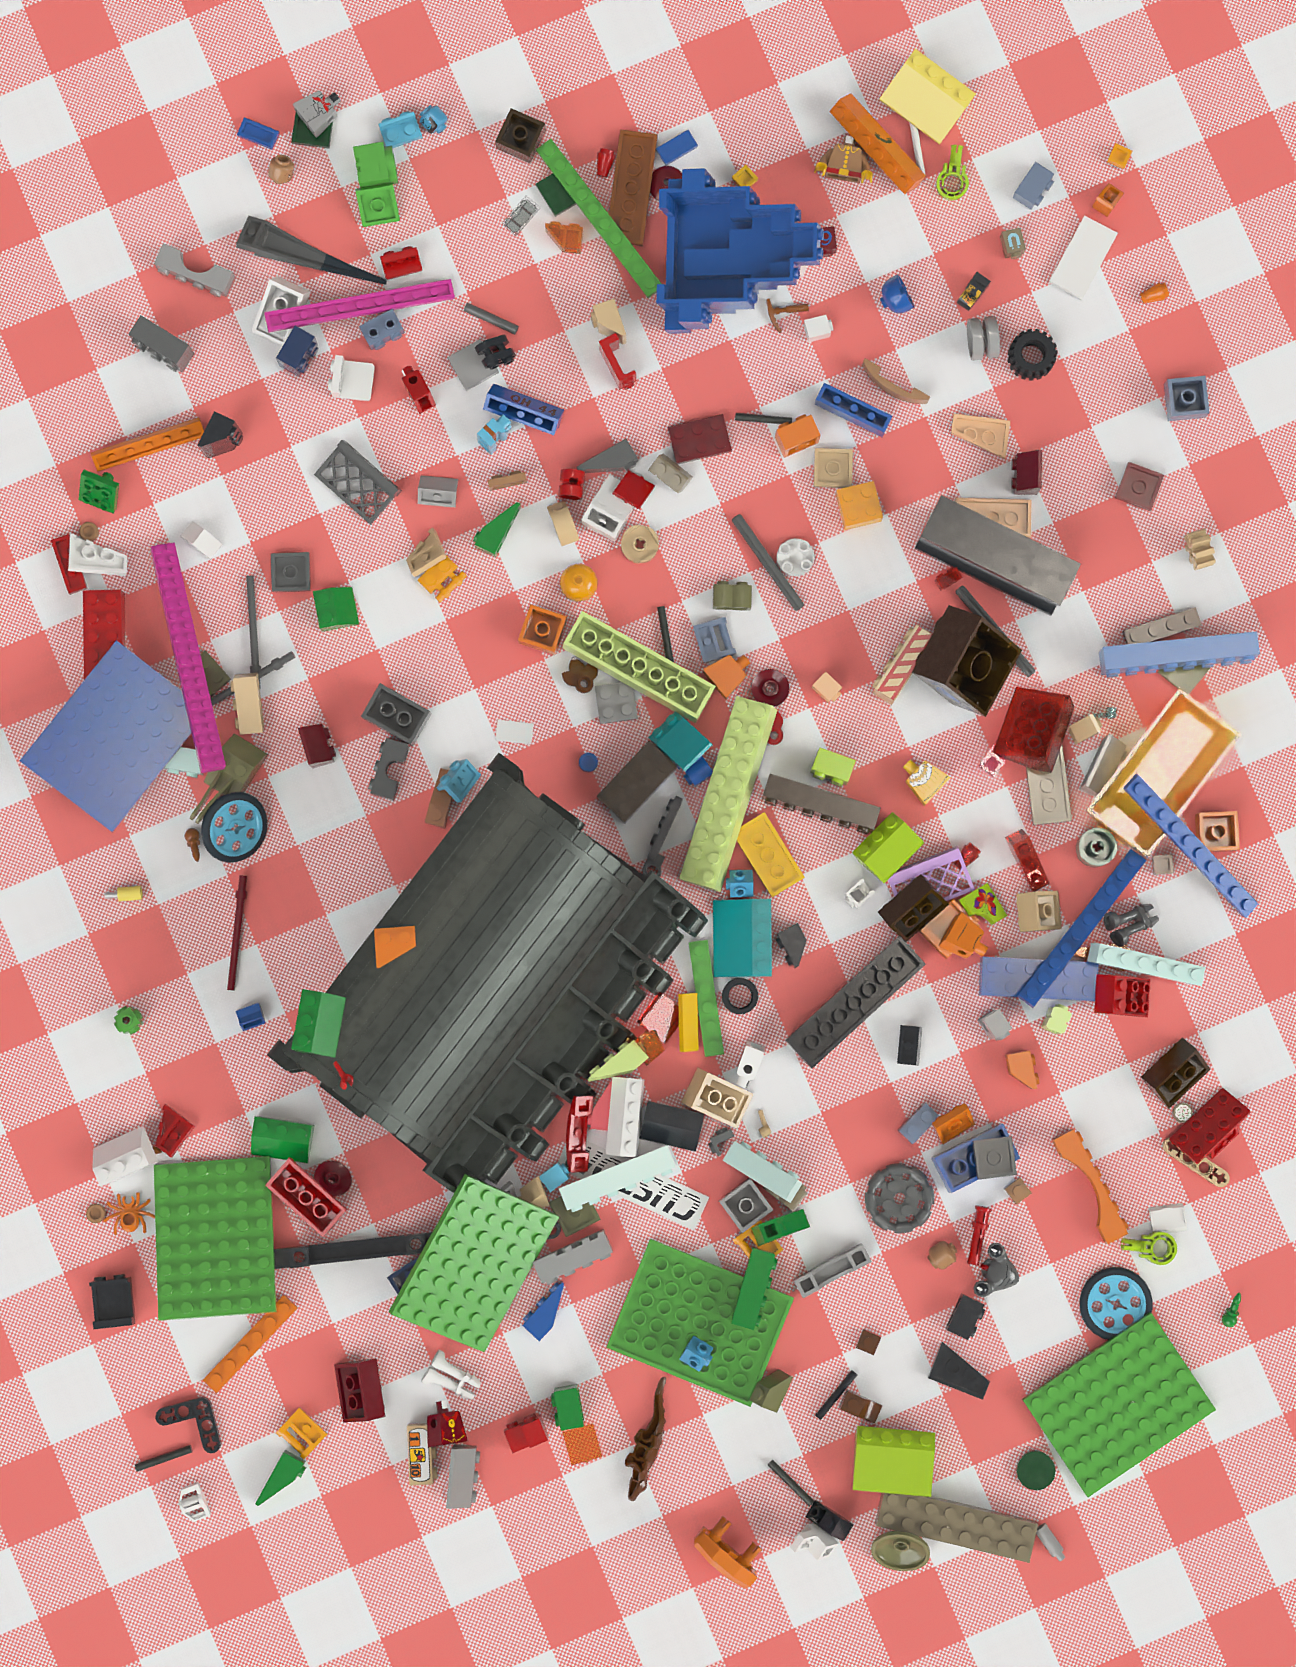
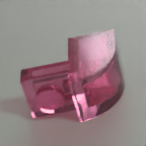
M998 737L978 765V768L994 778L1015 747L1001 737Z

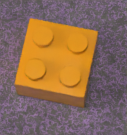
M874 481L836 491V499L844 531L882 521L883 515Z

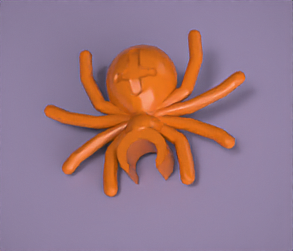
M137 1192L136 1200L131 1196L132 1202L127 1204L125 1201L126 1196H124L121 1203V1196L118 1193L117 1202L120 1208L112 1205L110 1202H107V1205L120 1212L107 1216L103 1219V1222L118 1216L113 1227L114 1235H117L119 1220L122 1229L130 1233L138 1228L140 1219L143 1225V1233H146V1223L140 1214L154 1219L155 1215L140 1209L148 1205L151 1200L148 1199L145 1203L138 1206L140 1193Z

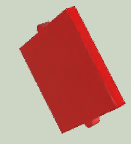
M628 470L612 494L622 499L624 503H629L640 509L655 488V485L645 480L643 476L640 477Z

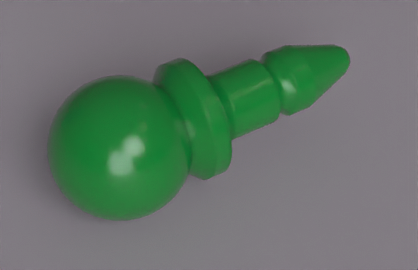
M1241 1293L1236 1294L1230 1308H1226V1313L1222 1316V1323L1226 1327L1231 1328L1237 1324V1316H1239L1237 1310L1241 1302Z

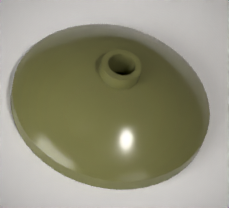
M907 1531L883 1533L875 1538L871 1546L873 1558L880 1565L896 1571L917 1570L926 1565L930 1559L928 1544L921 1537Z

